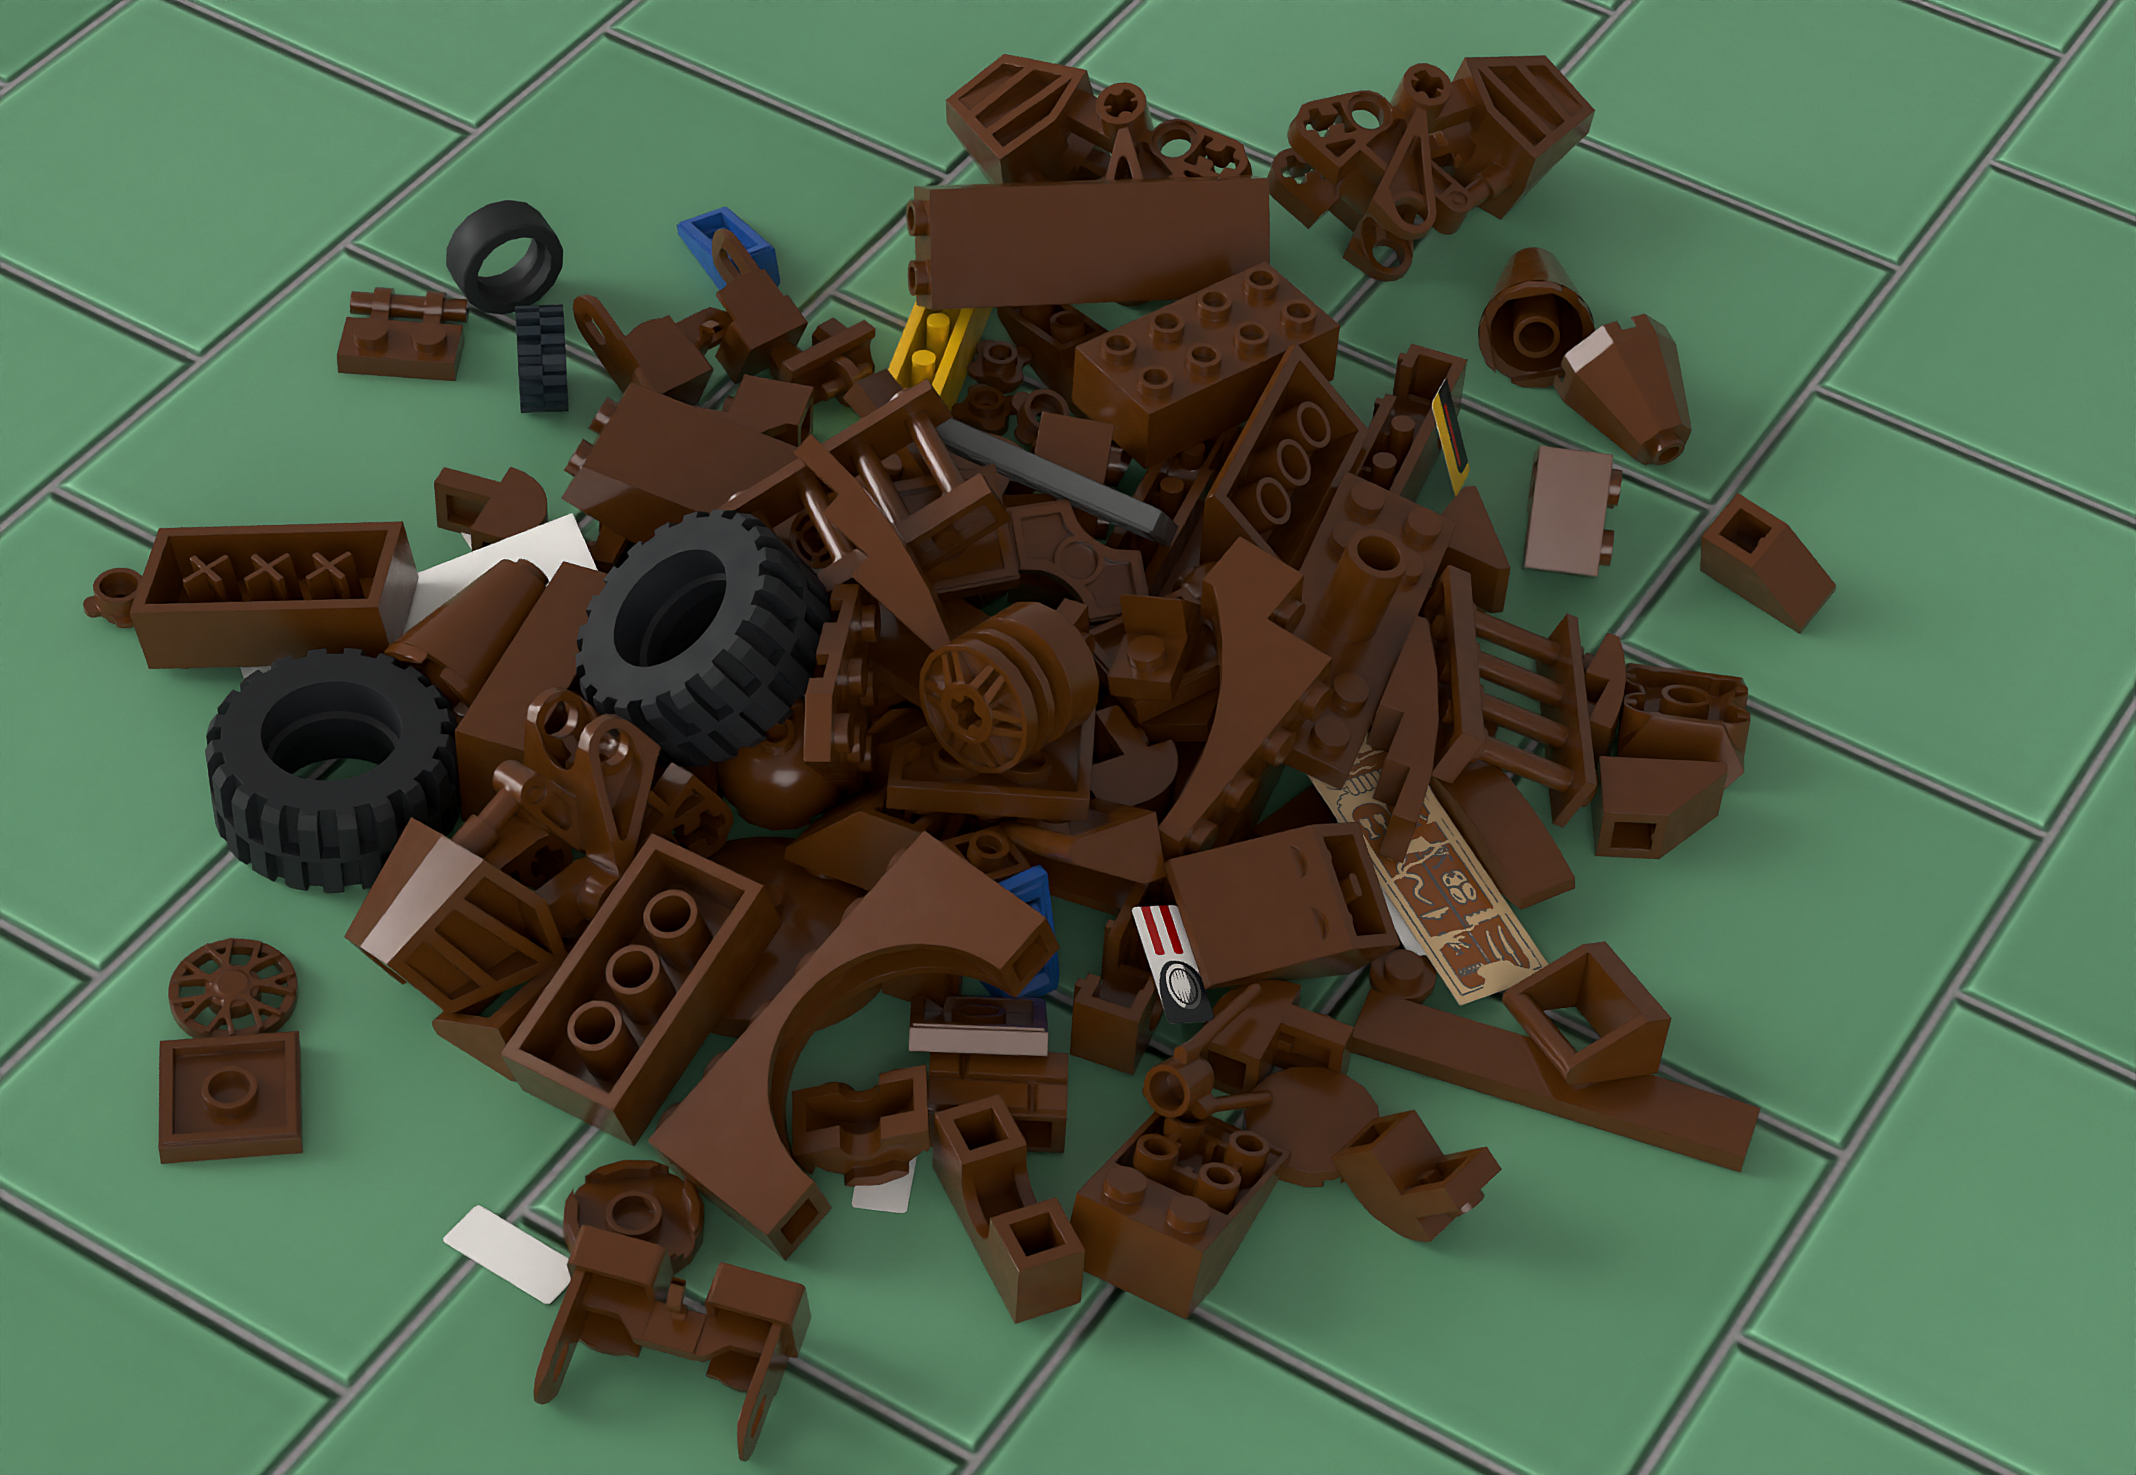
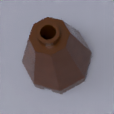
M1644 313L1631 317L1636 325L1635 327L1622 330L1617 321L1602 325L1568 351L1561 362V366L1566 373L1565 377L1563 378L1557 374L1553 385L1565 404L1632 458L1644 465L1652 463L1664 465L1682 454L1692 428L1676 343L1664 325Z

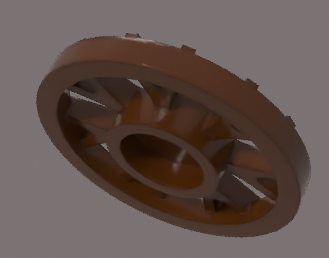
M228 938L210 944L207 943L184 958L171 977L168 998L174 1020L185 1033L193 1038L275 1033L289 1020L295 1010L298 1001V983L296 972L291 962L276 948L258 940ZM233 955L251 956L250 961L245 966L231 965ZM211 960L220 967L212 974L205 973L199 969L200 966ZM272 965L281 972L265 979H259L256 974ZM182 987H205L206 993L180 998ZM262 993L284 997L283 1002L278 1009L261 1002ZM209 1007L216 1014L210 1024L204 1026L196 1022L194 1019L204 1009ZM252 1014L255 1025L234 1030L232 1019ZM265 1015L268 1018L262 1021L260 1016ZM222 1025H226L228 1030H220L219 1028Z

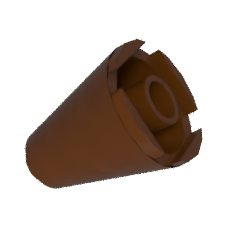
M1529 247L1513 254L1506 263L1479 322V348L1487 366L1495 373L1497 370L1511 378V383L1521 387L1546 388L1553 385L1557 374L1564 378L1566 373L1561 366L1564 355L1595 331L1593 316L1588 305L1558 259L1551 252L1538 247Z
M503 559L392 642L383 654L396 658L401 662V669L405 670L411 666L430 679V686L435 685L450 702V711L456 716L458 726L549 584V580L540 568L528 560L518 559L517 562Z

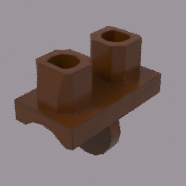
M833 317L818 325L812 333V347L802 351L794 343L786 341L771 349L769 353V373L778 381L814 387L813 405L822 400L828 401L835 397L840 404L845 407H851L844 400L843 396L856 381L875 373L870 344L871 340L875 337L876 329L865 320L848 328Z

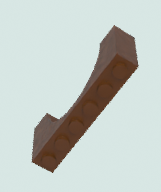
M923 831L910 846L903 847L892 857L886 868L885 875L868 894L857 898L848 906L841 918L840 925L820 947H816L804 955L797 965L795 975L774 999L766 1000L756 1009L750 1019L749 1027L728 1050H724L712 1058L704 1070L702 1080L685 1099L670 1106L663 1113L657 1123L656 1131L647 1141L664 1164L669 1166L671 1171L681 1179H683V1176L696 1186L700 1194L786 1261L832 1209L816 1183L800 1169L793 1158L786 1123V1102L792 1073L802 1050L813 1033L833 1011L860 992L879 983L908 975L944 973L966 976L986 982L1016 998L1060 948L1046 917L929 833Z

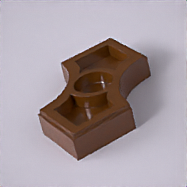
M1068 499L1006 508L1012 519L1008 522L1018 573L1036 574L1051 579L1065 588L1074 597L1076 602L1088 605L1089 626L1107 623L1122 616L1121 594L1149 596L1141 551L1114 549L1095 540L1078 523Z

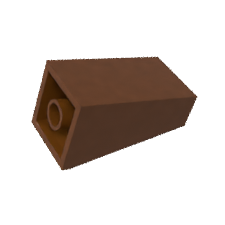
M631 382L618 403L607 397L592 420L588 429L598 435L593 444L582 439L565 466L564 471L572 475L573 478L561 499L635 544L639 541L646 543L655 536L654 530L666 523L679 524L683 522L684 515L698 511L710 514L712 510L727 503L729 498L736 492L745 488H751L798 459L793 453L798 447ZM797 514L773 528L776 535L792 551L790 530Z

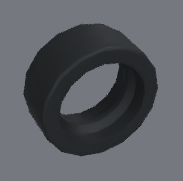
M504 200L487 204L478 209L455 229L447 246L446 266L453 280L471 305L484 313L503 315L515 312V306H530L548 292L555 284L563 267V247L556 233L537 209L526 202ZM523 237L532 238L526 254L514 267L502 274L489 277L478 276L483 261L495 248L510 240Z

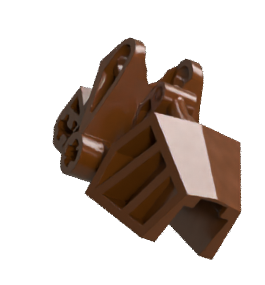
M1003 54L946 99L948 126L990 184L1252 175L1251 163L1245 153L1244 145L1237 140L1182 119L1164 121L1154 129L1146 95L1140 87L1127 82L1115 83L1106 87L1097 98L1093 94L1089 75L1085 69ZM1181 139L1191 143L1190 149L1179 157H1168L1161 153L1162 148L1172 140ZM1230 162L1235 163V169L1226 167ZM1214 166L1224 169L1219 174L1215 172ZM1149 301L1115 303L1123 306H1139Z
M1546 55L1465 57L1452 82L1447 74L1437 66L1428 63H1418L1409 67L1405 72L1390 103L1379 93L1370 90H1360L1310 101L1301 105L1287 132L1288 142L1292 148L1279 152L1271 163L1270 172L1267 176L1269 178V194L1307 229H1310L1330 211L1354 232L1342 258L1376 280L1384 282L1396 281L1404 277L1412 264L1413 239L1426 236L1432 227L1441 234L1452 235L1459 230L1468 212L1475 207H1479L1501 220L1589 133L1595 109ZM1356 110L1370 112L1377 118L1379 127L1367 129L1360 126L1353 119L1352 112ZM1307 124H1311L1314 130H1307ZM1327 130L1324 137H1320L1317 132ZM1284 171H1288L1291 177H1284ZM1304 176L1301 184H1297L1295 178ZM1416 214L1424 220L1423 223L1413 225ZM1378 246L1392 248L1396 252L1400 265L1392 268L1382 266L1374 258L1373 248Z
M552 687L539 694L528 708L525 716L523 764L516 760H507L497 767L493 775V787L498 793L478 816L472 814L451 839L411 817L344 938L391 978L402 985L408 982L439 1009L450 1015L524 983L564 961L568 953L561 937L583 919L589 922L593 920L652 833L704 858H708L725 845L729 831L734 823L733 814L728 804L696 776L672 762L666 770L658 764L657 759L661 746L635 725L616 714L601 715L592 705L564 687ZM564 701L568 716L567 723L559 732L547 734L544 720L548 710L555 703ZM618 729L620 736L618 735L615 738L608 731ZM702 812H706V814L699 818V815ZM698 827H700V829L696 833L693 832ZM572 848L586 856L572 863ZM528 887H531V888H533V889L536 890V891L533 892V891L530 890Z

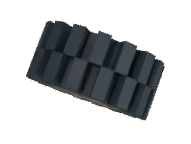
M563 304L515 306L521 413L568 411Z

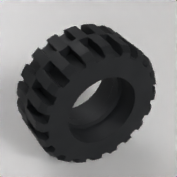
M712 510L710 514L698 511L684 515L683 522L679 524L668 522L654 530L655 536L646 543L639 541L627 552L629 555L628 559L619 568L614 566L603 579L606 585L600 595H593L586 609L588 616L587 624L580 625L577 636V646L580 651L575 654L577 677L580 680L581 692L586 701L601 715L616 714L635 725L661 746L657 762L668 766L671 762L682 767L708 766L710 759L713 762H725L737 757L738 749L744 746L753 748L767 738L765 732L776 723L782 725L794 713L791 707L799 696L805 697L809 679L813 678L812 674L816 666H823L817 665L816 651L824 622H831L829 597L825 585L818 579V574L760 519L750 514L738 513L734 510Z
M325 648L310 650L307 654L308 657L293 660L291 655L273 661L271 670L262 673L259 669L240 683L241 692L232 690L217 708L218 714L210 721L208 727L205 755L214 820L219 835L227 841L228 849L239 861L246 865L252 863L253 871L273 882L278 877L284 878L285 884L290 888L308 891L310 885L323 886L326 893L344 892V886L361 884L363 890L372 888L411 817L444 836H447L453 830L459 818L460 792L455 740L457 721L456 716L450 711V702L440 689L435 685L430 686V679L411 666L403 670L401 669V662L396 658L379 653L377 658L367 657L362 649L344 648V654H327ZM329 759H360L378 765L366 773L342 780L318 781L293 775V773L307 765Z

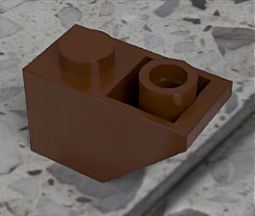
M1739 493L1734 496L1701 536L1700 571L1799 634L1836 591V584L1790 526Z
M1599 756L1596 769L1599 775V784L1596 794L1591 801L1595 856L1643 859L1662 858L1718 816L1728 774L1727 762Z

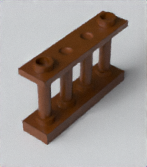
M928 379L914 387L899 391L888 403L822 443L854 478L860 475L868 492L910 546L925 573L1012 520L1002 501L981 473L967 481L963 478L936 430V427L951 419L953 415ZM914 441L943 494L935 501L910 515L881 461ZM798 458L751 488H745L736 492L729 498L727 503L715 510H734L738 513L750 514L760 519L775 533L774 527L806 509L833 559L831 565L816 574H818V579L825 585L829 597L831 622H837L840 610H831L830 604L834 584H859L851 574L867 556L859 548L856 549L854 544L822 515L831 504L827 495L833 490ZM871 595V603H877L878 601Z
M1448 565L1427 593L1418 616L1428 619L1438 677L1439 724L1431 776L1452 784L1468 763L1472 764L1477 760H1481L1548 787L1552 824L1564 828L1580 807L1584 808L1592 801L1599 784V775L1595 772L1582 659L1584 648L1581 646L1578 617L1567 613L1548 638L1542 637L1477 610V605L1472 597L1471 574ZM1476 637L1535 660L1537 673L1480 651V644L1476 642ZM1480 678L1539 701L1541 715L1484 693V687L1480 684ZM1483 720L1544 744L1545 758L1488 736Z

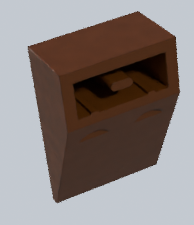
M1359 822L1308 825L1173 858L1163 863L1204 989L1240 986L1260 980L1291 981L1349 975L1401 945Z
M1155 1111L1076 1194L1070 1223L1085 1249L1084 1272L1186 1320L1217 1285L1288 1165L1292 1152L1268 1142L1265 1137L1256 1132L1242 1130L1213 1116L1200 1120L1191 1111H1188L1181 1116L1169 1118Z

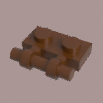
M375 287L374 292L352 291L350 313L369 315L370 318L346 317L337 352L338 373L456 381L464 346L463 325L445 324V322H468L469 301L467 299L447 298V293L441 291H427L426 296L395 294L394 288ZM394 317H397V318L423 319V321H422V322H411V321H397V320H393V319H394Z

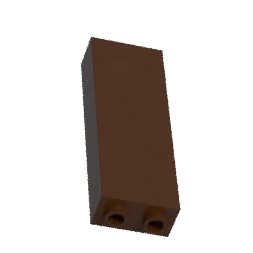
M1237 175L914 186V200L908 202L906 210L909 235L915 236L916 259L911 260L908 265V287L910 294L916 296V305L931 310L1178 300L1264 261L1270 264L1269 178Z

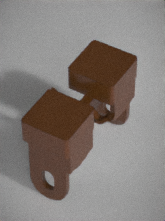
M718 229L712 239L713 264L727 284L725 288L717 291L716 297L726 311L709 307L677 323L673 321L670 315H667L663 318L643 322L625 336L596 297L588 294L579 295L573 301V313L579 331L623 394L632 382L692 406L699 402L714 371L704 357L709 349L720 344L715 357L734 384H738L742 381L744 374L754 376L769 368V353L774 347L786 341L797 346L808 322L789 295L783 296L765 269L760 270L740 240L727 229ZM727 253L730 255V257L732 258V260H733V261L735 262V264L737 265V267H738L740 273H739L738 270L735 268V266L733 265V263L730 261V259H729ZM593 321L596 323V325L598 326V328L601 330L602 334L599 332V330L597 329V327L595 326V324L593 323Z
M582 1225L567 1262L571 1281L537 1368L533 1391L534 1401L537 1404L543 1405L549 1403L557 1396L578 1341L592 1350L613 1356L629 1355L639 1358L642 1347L702 1363L711 1359L706 1372L708 1378L718 1380L728 1388L747 1393L737 1421V1444L740 1461L746 1462L749 1460L759 1439L773 1397L777 1394L790 1357H798L811 1321L806 1287L797 1282L720 1262L705 1300L707 1314L688 1309L686 1304H683L686 1280L674 1277L667 1248L589 1225Z

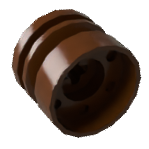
M1016 602L930 653L920 671L919 698L926 722L940 745L959 763L979 773L1001 774L1088 720L1098 702L1099 676L1093 654L1079 630L1059 611L1039 602Z

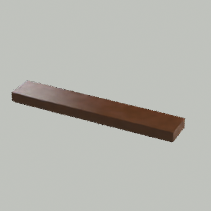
M1370 989L1354 1026L1351 1053L1737 1172L1742 1170L1761 1109L1757 1106L1652 1074L1576 1086L1569 1085L1530 1037Z

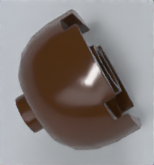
M797 699L792 705L791 709L794 713L782 725L776 723L765 732L767 735L765 740L753 748L744 746L738 749V756L725 762H717V777L725 798L737 809L738 815L749 824L772 831L802 828L811 824L810 817L821 813L827 806L828 811L831 810L839 802L844 789L836 787L803 762L805 701Z

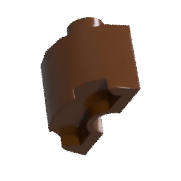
M926 1064L880 1073L878 1083L864 1091H855L850 1085L843 1082H828L820 1086L792 1091L793 1158L805 1172L811 1175L817 1166L827 1172L844 1174V1186L881 1185L906 1176L909 1173V1161L919 1155L922 1150L928 1152L930 1149Z

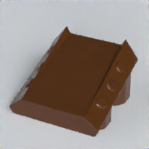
M1627 663L1626 683L1619 716L1617 756L1727 762L1728 774L1724 787L1725 790L1744 773V755L1751 717L1750 712L1746 710L1748 687L1743 678Z

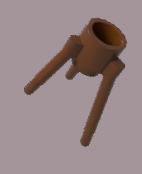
M1258 983L1251 984L1189 1041L1177 1046L1172 1057L1155 1065L1147 1072L1142 1092L1154 1111L1169 1118H1175L1191 1111L1196 1118L1203 1120L1216 1112L1250 1108L1272 1102L1273 1095L1267 1090L1214 1097L1211 1094L1215 1082L1214 1071L1209 1062L1200 1056V1051L1261 994V985Z

